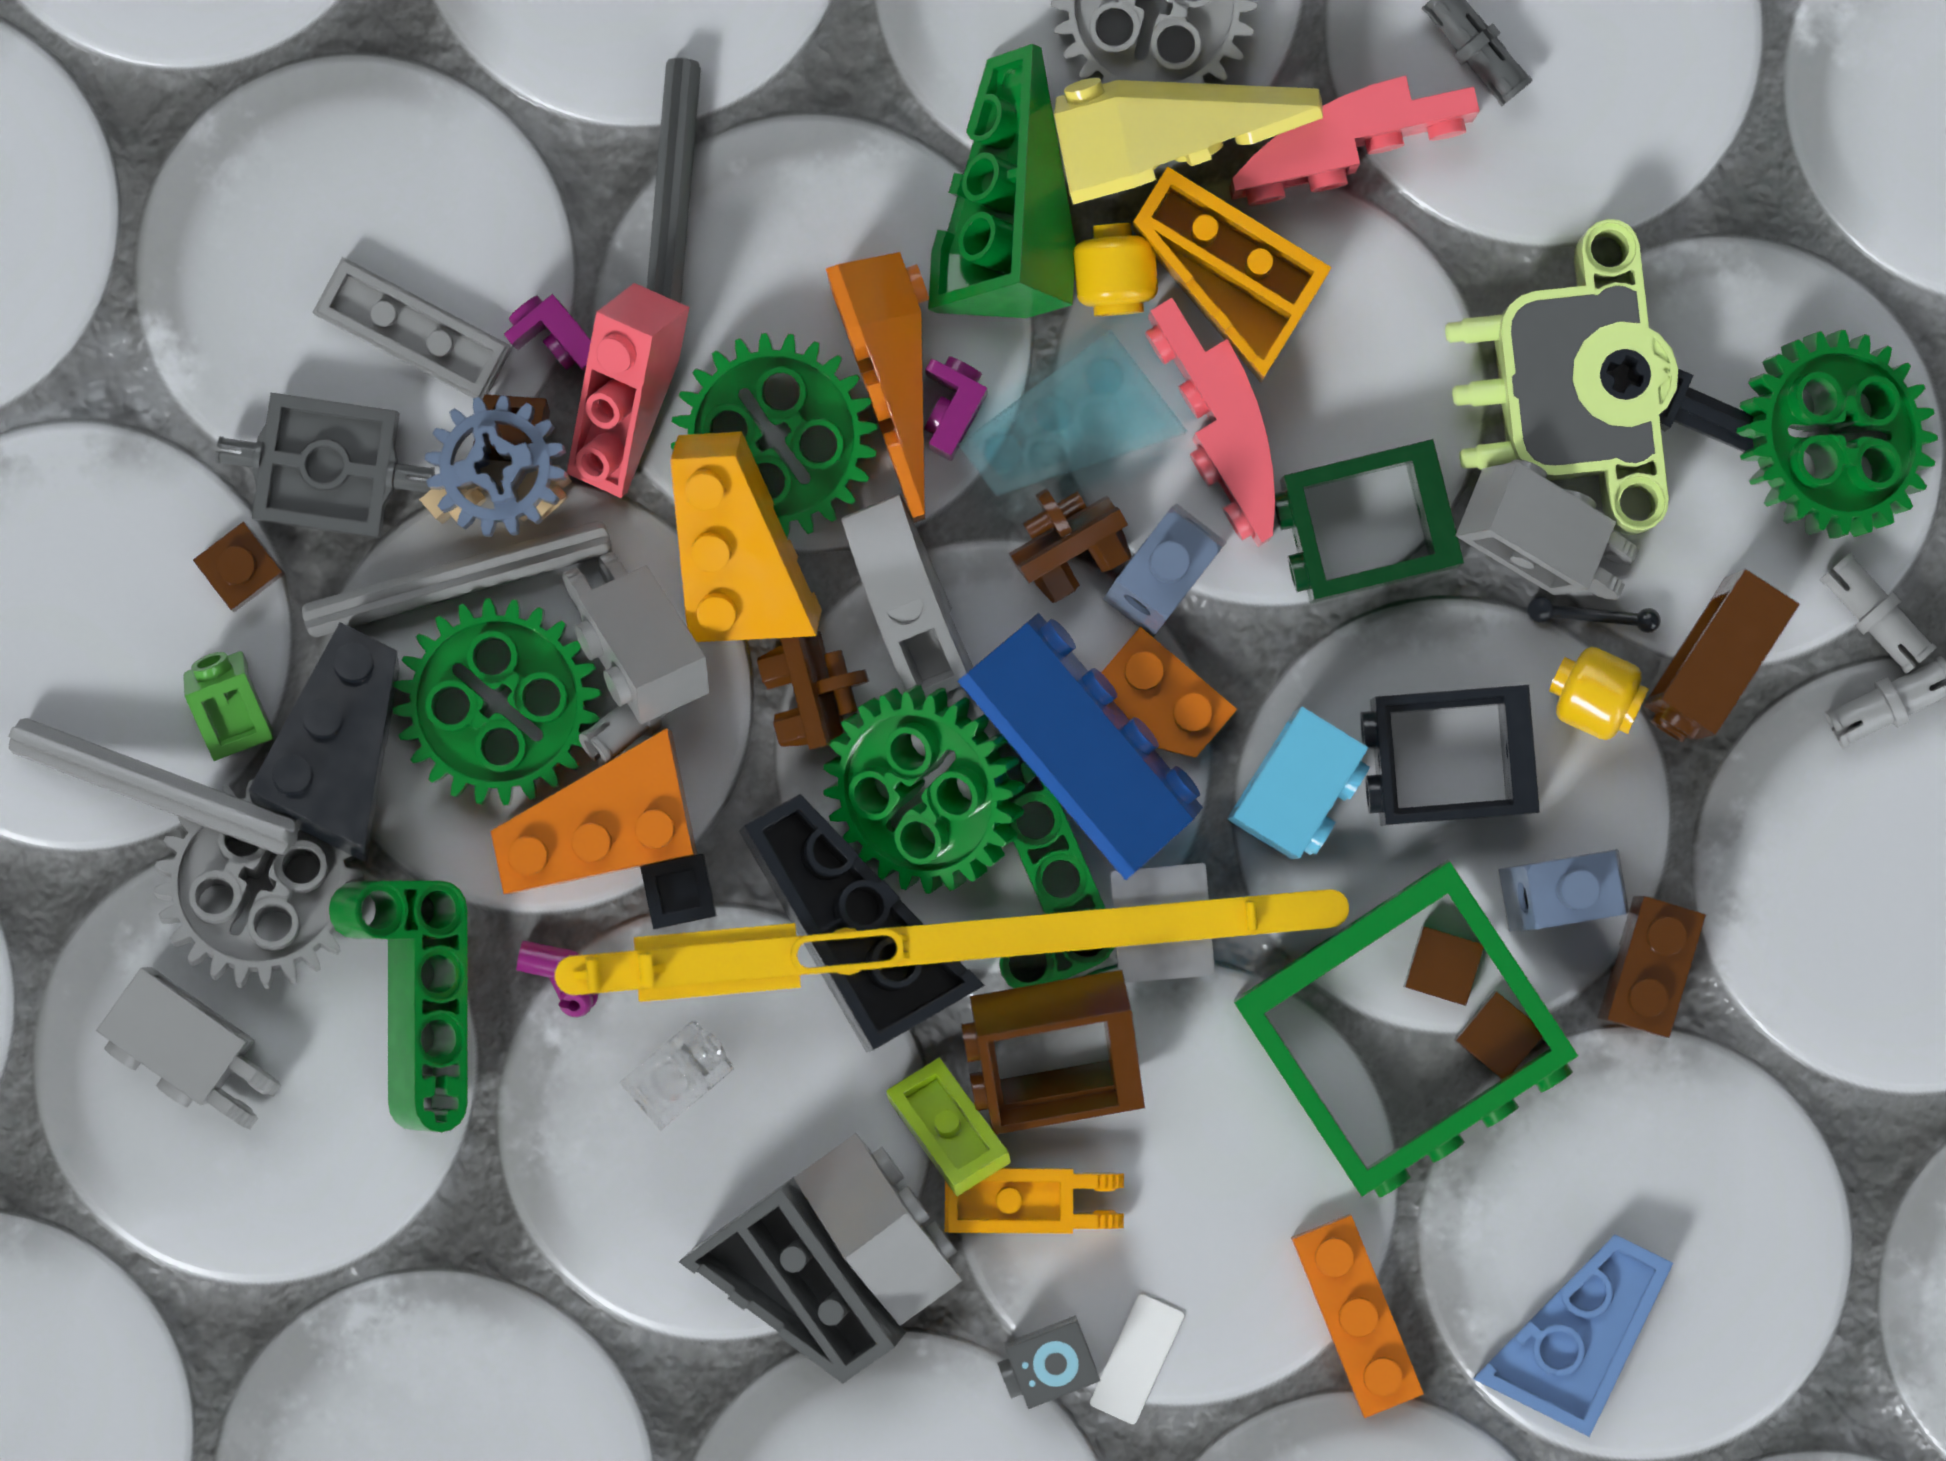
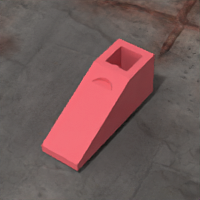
M633 283L596 312L567 467L568 475L619 498L627 494L678 365L690 307Z

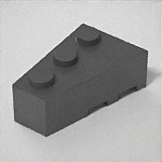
M794 1177L694 1247L678 1261L692 1273L698 1272L728 1294L729 1297L727 1299L742 1310L747 1308L779 1332L777 1336L842 1384L892 1350L906 1334L903 1327L899 1326L844 1259Z

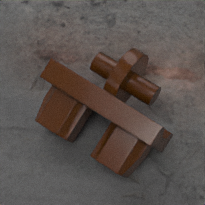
M1047 488L1035 494L1043 511L1023 523L1032 540L1008 553L1016 568L1027 582H1034L1052 603H1056L1075 592L1080 586L1067 561L1088 549L1101 572L1112 570L1132 557L1122 530L1128 526V523L1120 509L1113 505L1108 496L1086 507L1078 491L1056 503Z
M817 631L816 636L780 638L782 646L765 653L757 659L761 679L767 690L792 684L798 708L774 714L773 724L778 743L781 747L808 745L809 750L830 747L831 740L846 733L841 725L844 720L843 715L858 711L852 688L869 682L867 671L863 669L848 673L842 650L826 653L820 631Z

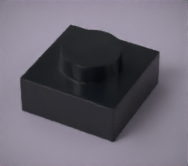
M704 854L640 867L653 930L717 916Z

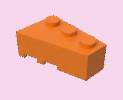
M668 728L662 730L491 830L503 894H516L698 855L672 731Z

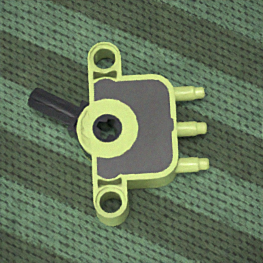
M1606 219L1595 223L1589 228L1575 247L1576 287L1539 290L1521 295L1500 315L1464 318L1459 322L1447 323L1445 325L1446 340L1450 343L1495 342L1499 378L1471 381L1467 385H1457L1452 389L1453 402L1457 406L1472 405L1476 407L1502 404L1506 442L1479 444L1475 448L1462 449L1459 452L1461 467L1464 469L1479 468L1482 470L1483 468L1511 463L1512 460L1519 459L1529 461L1543 468L1547 472L1546 479L1549 481L1599 476L1604 515L1616 521L1614 530L1625 535H1637L1656 526L1663 520L1668 510L1669 496L1661 430L1666 432L1675 422L1745 452L1754 447L1753 439L1737 434V428L1753 423V416L1689 387L1694 375L1678 369L1672 348L1658 332L1649 328L1640 244L1637 235L1628 224L1620 220ZM1609 237L1615 240L1622 251L1620 265L1605 267L1599 264L1593 258L1591 252L1593 239ZM1620 364H1625L1629 367L1627 378L1635 382V385H1629L1623 391L1617 392L1613 389L1615 378L1608 374L1607 371H1613ZM1638 488L1649 497L1651 510L1646 520L1634 521L1623 513L1620 499L1625 489Z

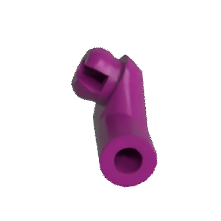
M523 940L519 950L516 971L549 977L560 999L558 1005L566 1015L578 1018L589 1013L591 1008L596 1005L598 993L570 995L563 992L555 981V970L559 962L566 957L580 954L573 950Z

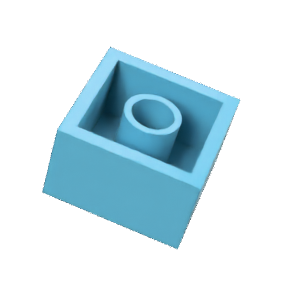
M1300 707L1288 719L1226 820L1290 860L1299 859L1303 852L1309 855H1316L1336 821L1326 816L1336 799L1340 798L1345 801L1348 798L1350 800L1370 769V766L1361 761L1368 747L1306 708Z

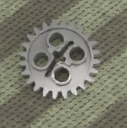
M1137 0L1051 1V7L1068 11L1069 20L1054 27V32L1056 34H1073L1076 40L1063 53L1064 57L1072 58L1083 54L1087 62L1082 67L1078 76L1081 79H1085L1099 71L1104 75L1102 84L1115 80L1205 84L1202 76L1208 72L1225 81L1228 77L1219 61L1224 55L1242 60L1243 53L1231 42L1234 35H1253L1254 30L1240 22L1239 16L1240 13L1257 9L1258 4L1251 0H1166L1168 3L1173 4L1170 15L1159 14L1157 17L1147 56L1144 60L1139 61L1135 58L1134 52L1145 19V10L1136 6ZM1122 9L1132 18L1133 33L1130 39L1122 45L1110 46L1104 43L1098 35L1097 22L1100 16L1107 10ZM1172 26H1182L1188 29L1195 40L1192 55L1181 63L1166 61L1158 50V39L1161 33Z
M249 780L246 789V798H241L248 802H251L248 790L253 780ZM228 785L222 786V792L235 796ZM178 817L187 835L184 839L165 836L163 840L165 845L176 856L175 860L156 861L155 867L157 871L170 877L171 882L154 887V894L158 899L173 901V905L165 908L158 915L162 924L181 922L182 925L172 934L170 940L174 947L183 946L193 941L194 946L187 958L193 967L210 957L212 958L210 966L212 979L217 981L230 967L234 969L237 987L243 988L248 981L250 973L258 972L264 988L270 989L274 971L282 969L286 978L291 984L297 982L296 964L304 961L315 972L321 970L315 953L321 947L337 955L340 953V947L332 936L336 929L330 921L329 905L330 899L339 887L349 882L365 881L362 870L345 868V865L356 859V857L298 829V838L295 845L291 847L287 854L277 855L269 870L268 876L274 887L273 891L260 890L258 892L242 933L235 936L231 934V928L242 914L244 908H246L251 896L245 880L248 877L259 879L262 876L271 852L259 848L250 856H236L228 851L227 846L231 836ZM308 855L320 862L319 874L315 879L304 884L290 881L285 876L286 867L289 862L297 856ZM222 885L231 889L234 893V898L230 907L224 912L209 914L200 909V897L209 887ZM268 913H285L292 920L290 932L279 941H267L257 934L259 921Z

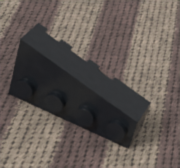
M801 794L749 822L740 829L741 836L791 923H796V931L799 936L833 933L835 930L842 928H853L858 931L924 925L900 900L897 893L858 856V853ZM887 935L804 943L817 967L886 961L895 955L897 949L894 939ZM960 961L866 969L851 975L839 974L838 972L821 973L866 1052L879 1048L985 986Z

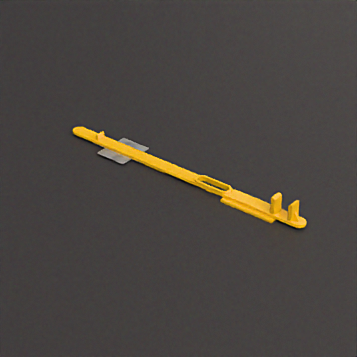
M1204 863L1140 868L1127 880L1116 870L1110 873L1113 908L858 931L853 928H842L835 930L833 933L802 936L796 935V923L633 937L634 950L575 955L564 958L556 967L555 981L563 992L570 995L638 990L639 1002L801 988L800 975L838 972L839 974L851 975L866 969L1116 947L1118 970L1122 969L1125 983L1210 976L1215 974L1212 938L1334 928L1341 925L1347 919L1349 903L1341 892L1333 889L1209 899L1206 865ZM887 935L894 939L897 946L895 955L886 961L805 967L799 962L797 957L801 945L814 941Z

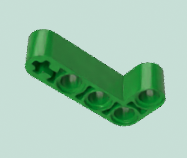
M1007 740L1004 742L1003 745L1008 744L1013 753L1017 752ZM1026 762L1020 765V773L1026 785L1034 778L1039 779ZM1039 779L1042 791L1024 793L1015 799L1013 803L1021 808L1032 802L1042 803L1047 806L1052 812L1054 819L1053 828L1050 833L1044 838L1031 839L1020 832L1016 820L1007 824L1018 834L1012 842L1043 913L1051 914L1106 909L1060 802ZM1054 861H1067L1078 871V887L1069 897H1053L1043 886V872ZM1114 947L1101 948L1095 955L1088 957L1079 956L1073 951L1044 953L1047 962L1046 969L1040 978L1032 982H1023L1013 976L1009 967L1010 956L1000 957L999 967L1002 977L1012 988L1064 980L1095 967L1109 958Z
M354 881L345 883L335 891L330 899L329 916L336 931L344 937L353 939H388L389 1112L394 1121L404 1129L439 1133L450 1131L461 1123L466 1114L468 1104V926L466 899L458 887L445 881ZM367 895L374 901L376 910L374 919L369 925L364 921L361 912L362 903ZM427 895L432 900L434 906L433 918L429 924L425 923L421 914V905ZM427 959L431 962L434 970L433 982L429 988L424 986L421 979L422 966ZM429 1023L433 1029L434 1042L430 1051L426 1053L422 1047L421 1035L423 1029ZM422 1067H433V1075L422 1074ZM427 1097H431L432 1100L430 1108H424V1099Z

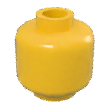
M1131 223L1093 226L1094 238L1083 240L1074 248L1078 301L1085 306L1093 307L1094 316L1143 313V303L1152 300L1158 292L1156 254L1154 249L1143 236L1132 235Z
M1588 647L1581 652L1576 662L1567 657L1563 658L1549 688V692L1560 696L1556 706L1558 719L1599 739L1608 740L1613 738L1619 730L1626 734L1629 733L1649 688L1640 685L1642 673L1639 667L1597 647Z

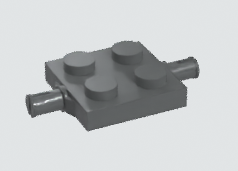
M272 392L270 393L266 424L258 436L257 442L229 439L220 436L217 442L218 448L239 451L241 454L216 451L215 455L217 464L225 463L253 468L256 492L252 519L381 539L386 504L392 496L394 488L427 493L431 489L426 481L409 479V477L429 479L435 475V467L428 468L398 463L395 449L400 416L398 411Z

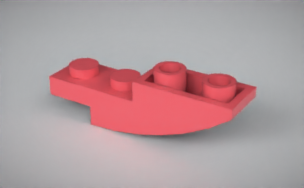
M1405 75L1375 83L1341 96L1322 106V119L1276 135L1257 151L1232 178L1229 186L1231 199L1247 197L1249 206H1257L1284 199L1286 197L1284 189L1309 183L1311 192L1336 189L1348 184L1346 175L1356 173L1360 165L1357 147L1366 146L1367 154H1378L1403 147L1405 145L1403 137L1428 132L1429 140L1437 141L1467 132L1465 124L1473 122L1480 112L1475 88L1469 87L1412 100Z
M1170 298L1150 310L1148 320L1153 327L1147 330L1145 335L1164 365L1171 360L1177 365L1186 382L1178 386V389L1194 416L1198 419L1207 414L1211 421V424L1196 432L1192 439L1198 449L1189 455L1196 469L1208 486L1218 481L1231 503L1225 506L1223 511L1238 537L1243 541L1251 536L1256 545L1260 547L1273 536L1275 491L1268 436L1257 399L1245 370L1228 339L1205 352L1173 298Z

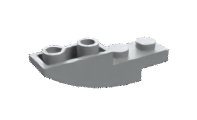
M896 494L842 517L843 527L862 584L905 691L915 685H921L927 698L929 694L937 689L945 688L948 707L966 697L969 699L968 718L973 721L985 714L958 683V680L970 671L973 665L950 615L952 609L902 494ZM989 720L984 732L990 738L999 734L1000 731ZM950 750V752H949L948 755H950V754H952V753H955V752L952 751V750Z

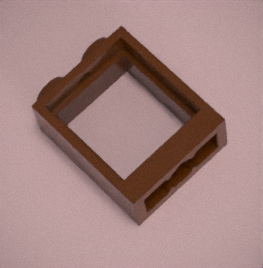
M1747 569L1725 577L1644 702L1643 706L1655 713L1651 723L1680 742H1684L1686 738L1697 740L1716 735L1800 603Z
M1122 969L969 996L973 1022L961 1024L967 1061H980L982 1070L981 1072L969 1073L976 1110H989L991 1126L995 1134L1145 1108L1132 1009ZM1104 1022L1109 1060L1000 1079L994 1041Z

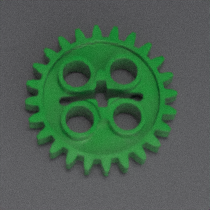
M1846 330L1833 332L1826 337L1822 331L1803 337V343L1797 339L1781 346L1782 355L1776 354L1762 361L1767 374H1760L1750 378L1748 384L1759 397L1747 399L1740 402L1739 405L1744 412L1753 416V423L1737 428V434L1753 439L1754 445L1753 448L1746 450L1740 455L1741 460L1758 461L1760 467L1750 478V484L1757 485L1768 482L1771 490L1764 501L1766 507L1784 501L1787 505L1784 511L1783 522L1788 524L1801 520L1805 516V533L1809 535L1824 531L1826 528L1829 539L1846 536L1849 532H1851L1853 537L1873 532V526L1878 529L1893 524L1895 522L1893 513L1899 514L1913 508L1907 494L1911 495L1924 491L1927 487L1923 479L1916 474V471H1922L1935 466V461L1930 456L1921 452L1923 445L1938 440V435L1922 430L1921 421L1935 414L1934 409L1926 407L1917 408L1915 399L1926 389L1924 384L1907 387L1903 380L1909 373L1911 365L1907 362L1891 368L1888 364L1892 348L1887 345L1870 353L1871 342L1870 336L1867 334L1851 339L1849 342ZM1804 389L1809 392L1813 399V413L1804 404L1802 396ZM1861 393L1864 394L1870 402V416L1867 415L1864 409L1862 408L1860 400ZM1829 427L1830 432L1834 434H1857L1875 431L1883 432L1887 440L1864 436L1846 442L1844 436L1833 434L1816 435L1808 438L1793 437L1789 434L1788 428L1801 430L1802 432H1814ZM1804 452L1810 455L1814 462V477L1808 473L1804 466ZM1862 456H1864L1871 465V480L1865 475L1862 469Z
M761 333L758 352L751 353L747 344L742 338L735 340L736 359L730 361L718 350L711 353L718 370L713 375L695 368L692 373L703 388L699 393L680 391L679 397L693 408L690 415L673 416L671 422L679 427L688 429V435L713 433L714 420L721 412L732 410L741 414L748 426L745 440L756 464L772 463L777 465L784 474L785 486L783 492L772 500L774 502V511L787 539L790 533L791 521L795 520L799 521L807 534H811L814 532L812 514L819 511L829 521H835L837 515L831 501L837 497L846 503L853 504L856 498L846 486L849 479L868 482L870 478L856 464L858 458H870L877 455L876 449L861 443V435L877 430L878 424L870 421H860L858 412L867 408L872 401L870 397L852 399L849 392L860 380L858 374L848 376L842 380L835 375L842 361L840 355L831 358L824 365L817 361L820 352V343L814 341L804 354L796 353L795 334H788L781 350H774L768 333ZM777 373L791 375L797 381L800 388V396L797 403L788 410L773 408L767 402L764 395L766 382ZM746 388L752 393L760 408L773 425L776 426L783 422L789 425L791 432L785 437V442L809 473L810 481L807 484H802L797 479L777 448L772 447L764 450L760 446L758 440L764 436L765 432L740 399L739 392L741 389ZM822 425L834 433L837 439V449L831 459L825 462H816L810 460L804 454L801 447V439L809 427ZM676 441L671 443V449H674Z
M487 598L483 604L482 617L477 618L474 617L465 604L459 605L460 624L453 627L441 616L436 617V625L441 636L434 641L428 636L418 634L416 639L426 653L422 659L413 656H403L401 660L407 667L415 671L413 680H399L394 683V687L410 694V702L393 708V714L410 717L413 725L404 729L398 735L399 739L402 741H420L422 746L413 754L410 760L413 764H420L430 759L435 762L428 778L431 783L439 782L448 774L453 776L450 795L458 798L467 786L471 784L475 785L476 804L484 805L491 789H497L502 804L509 806L513 799L514 787L519 786L530 800L537 799L536 780L543 778L549 785L558 788L560 782L554 768L562 764L567 768L577 771L580 767L576 759L570 754L573 746L582 747L579 741L582 725H593L601 720V717L585 710V702L602 696L601 690L584 687L582 680L592 675L597 669L593 663L576 665L573 659L582 651L579 641L571 642L565 646L560 643L567 628V625L562 620L554 624L547 631L543 629L545 610L537 607L526 621L521 619V608L518 600H511L505 616L498 615L493 600ZM501 640L509 646L511 661L507 669L502 673L487 675L478 666V651L488 641ZM456 664L464 665L494 691L501 692L508 686L512 691L507 698L508 703L543 732L542 739L534 741L511 720L496 712L488 719L484 714L488 709V702L453 673V667ZM542 680L551 681L559 689L560 703L551 714L536 716L527 708L526 693L536 682ZM453 688L461 689L468 696L470 702L469 712L461 722L445 724L437 715V700L446 690ZM506 729L516 735L519 742V751L515 759L509 764L495 765L486 756L485 742L493 732Z
M915 685L904 691L903 696L897 688H893L879 696V700L874 697L858 707L859 713H855L843 720L841 725L846 733L831 740L829 745L840 756L833 758L823 765V770L838 778V782L823 790V795L832 799H838L841 807L828 817L830 821L834 822L847 821L850 829L843 835V839L848 844L859 841L863 846L859 857L865 863L872 858L880 861L878 877L881 880L898 871L902 890L906 891L920 879L926 894H931L941 887L943 883L949 891H953L967 882L966 878L971 882L975 881L988 872L987 866L991 867L1004 858L1005 853L1001 846H1006L1016 839L1018 835L1007 823H1012L1024 815V809L1010 802L1009 798L1025 789L1024 783L1017 780L1007 779L1006 772L1019 763L1018 757H1000L997 750L1004 744L1006 738L1002 734L988 737L984 730L990 719L985 714L973 721L967 717L969 710L968 698L964 697L951 707H948L945 688L937 689L929 694L927 698L921 685ZM911 734L919 738L923 743L926 752L925 756L918 753L914 748ZM950 750L954 751L956 754L955 761L926 788L921 796L922 802L908 810L897 828H894L891 825L893 816L921 790L925 784L924 777L941 766ZM875 778L881 781L887 788L889 800L883 797L877 790ZM957 779H960L969 787L972 801L962 795L958 788ZM921 823L931 829L934 834L935 844L925 837L921 829Z

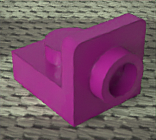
M553 294L544 301L536 295L511 314L508 320L513 326L504 333V336L517 350L525 346L545 328H548L551 334L543 340V343L561 365L568 370L577 363L585 372L591 339Z
M949 356L945 364H942L931 358L925 369L926 376L953 390L956 394L952 401L943 396L940 397L924 430L933 434L929 442V450L952 462L988 395V388L978 383L982 373L965 362Z

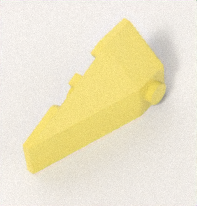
M1088 78L1067 86L1064 89L1065 94L1056 97L1054 117L1073 204L1156 180L1153 170L1161 164L1172 160L1187 162L1190 166L1211 160V155L1223 148V142L1234 137L1237 144H1254L1323 118L1322 98L1319 89L1133 80H1115L1102 84L1100 78Z

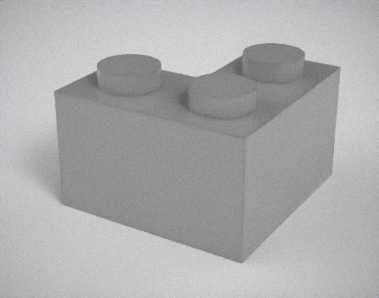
M855 1133L794 1177L844 1259L899 1326L962 1281L948 1259L958 1251L936 1221L927 1227L924 1226L923 1223L931 1217L910 1187L907 1186L899 1192L895 1184L904 1179V1176L883 1147L872 1153L859 1135Z

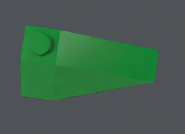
M1030 44L989 58L986 61L966 130L969 138L973 140L964 174H953L948 192L957 197L947 231L937 229L931 250L928 310L939 314L1029 318L1073 305L1074 248L1076 244L1042 48L1035 44Z

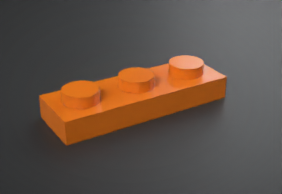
M1345 1215L1291 1237L1363 1417H1370L1424 1395L1352 1215Z

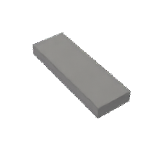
M344 257L339 261L312 312L319 318L471 398L480 397L483 400L484 394L489 393L512 350L511 345Z

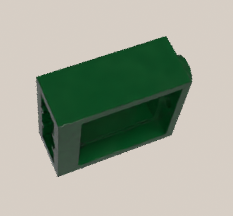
M1433 439L1287 474L1280 480L1282 491L1275 493V513L1281 531L1292 529L1297 553L1287 556L1289 569L1296 592L1307 590L1310 604L1455 569L1464 564L1459 540L1455 536L1457 532ZM1406 465L1428 556L1326 580L1304 490Z

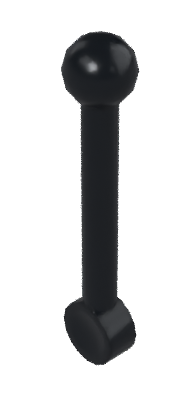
M1543 597L1533 599L1527 607L1529 618L1536 623H1544L1551 617L1633 625L1645 633L1656 631L1661 623L1659 613L1651 608H1644L1639 613L1558 606L1552 605L1547 598Z

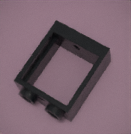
M1529 684L1377 696L1370 699L1371 711L1360 713L1362 744L1368 747L1367 750L1374 749L1376 775H1367L1365 779L1367 807L1369 814L1379 813L1380 826L1540 813ZM1498 705L1506 800L1398 808L1391 714Z

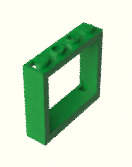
M1448 859L1234 999V1004L1361 1197L1372 1190L1376 1192L1379 1198L1394 1191L1411 1178L1406 1168L1426 1155L1429 1156L1433 1163L1448 1156L1465 1143L1460 1133L1480 1120L1489 1128L1505 1119L1519 1108L1514 1100L1515 1097L1534 1085L1537 1086L1541 1093L1554 1087L1573 1073L1568 1063L1578 1057L1571 1043ZM1448 894L1550 1049L1366 1167L1265 1013Z

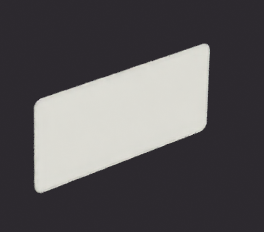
M1138 1295L1103 1371L1100 1382H1098L1090 1400L1091 1406L1129 1424L1137 1422L1184 1319L1183 1312L1147 1295Z

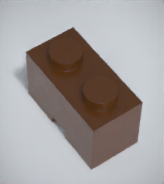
M1633 896L1620 939V949L1615 966L1611 970L1597 1018L1656 1036L1670 1038L1706 914L1647 896Z

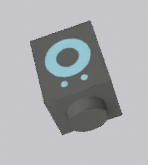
M1076 1315L1006 1342L1005 1350L1008 1359L997 1362L1011 1399L1023 1394L1028 1409L1100 1382L1098 1371Z

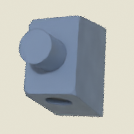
M1176 503L1170 508L1123 569L1103 600L1138 627H1142L1154 638L1226 544V541ZM1134 599H1136L1137 601H1139V602H1140L1141 604H1143L1145 607H1143L1142 605H1140V604H1139L1138 602H1136Z
M1618 849L1498 869L1509 932L1542 929L1620 916L1629 912ZM1524 887L1528 898V908L1524 898Z

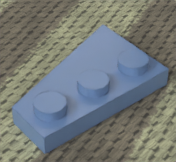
M1614 1234L1473 1379L1590 1437L1673 1263Z

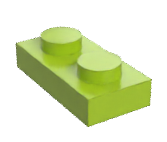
M940 1057L886 1090L889 1103L956 1196H959L1011 1163L1007 1149L980 1112L975 1109L973 1102Z

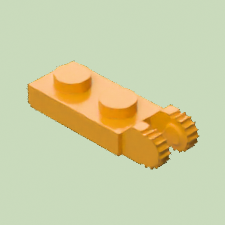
M1003 1167L959 1196L954 1194L945 1181V1233L1073 1234V1229L1124 1228V1213H1117L1115 1210L1073 1213V1189L1115 1191L1116 1189L1124 1188V1173H1073V1168Z

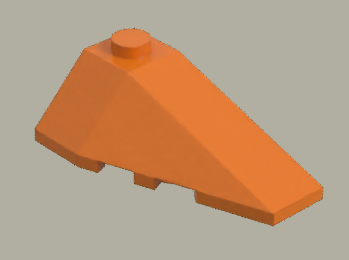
M900 252L826 268L830 289L866 391L872 401L871 405L908 510L914 523L925 520L922 314L919 303L928 301L929 296L917 264L905 267Z

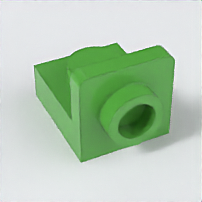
M243 651L228 656L225 652L206 655L197 660L191 666V670L183 674L184 696L213 761L273 739V729L250 679L248 662Z

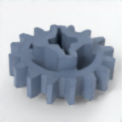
M500 395L495 410H488V407L480 397L473 398L474 414L467 418L457 409H452L450 415L456 425L451 432L435 428L432 433L444 444L442 451L425 454V460L428 463L440 467L439 474L426 480L428 487L431 490L445 489L447 492L437 506L444 513L460 507L462 510L459 514L457 525L465 530L474 523L476 518L481 520L482 534L486 537H493L497 523L504 522L511 535H518L520 529L519 518L525 515L537 525L540 524L543 519L537 509L538 504L544 501L557 505L560 500L549 489L551 481L567 480V472L552 464L553 459L559 458L566 453L565 447L562 443L547 444L545 441L555 428L549 420H545L533 426L531 422L534 418L535 408L526 403L519 409L517 414L511 413L510 399L503 395ZM498 424L509 425L521 430L533 443L512 445L502 438ZM473 432L475 443L466 459L457 461L454 464L460 445ZM489 440L491 445L505 460H512V465L503 469L504 479L501 482L504 493H502V489L489 474L481 473V468L490 464L489 454L492 452ZM539 468L533 488L520 501L517 490L527 473L535 472ZM476 487L483 489L490 494L495 509L483 508L471 503L460 490L465 488L469 490Z

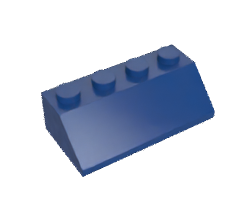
M1038 612L961 677L958 683L1120 875L1127 880L1195 819L1203 808L1196 800L1200 796V792L1184 770L1178 766L1170 769L1158 755L1155 749L1159 747V744L1151 730L1137 717L1129 720L1113 700L1117 698V693L1108 679L1096 668L1088 671L1072 653L1076 645L1065 628L1054 619L1046 622Z

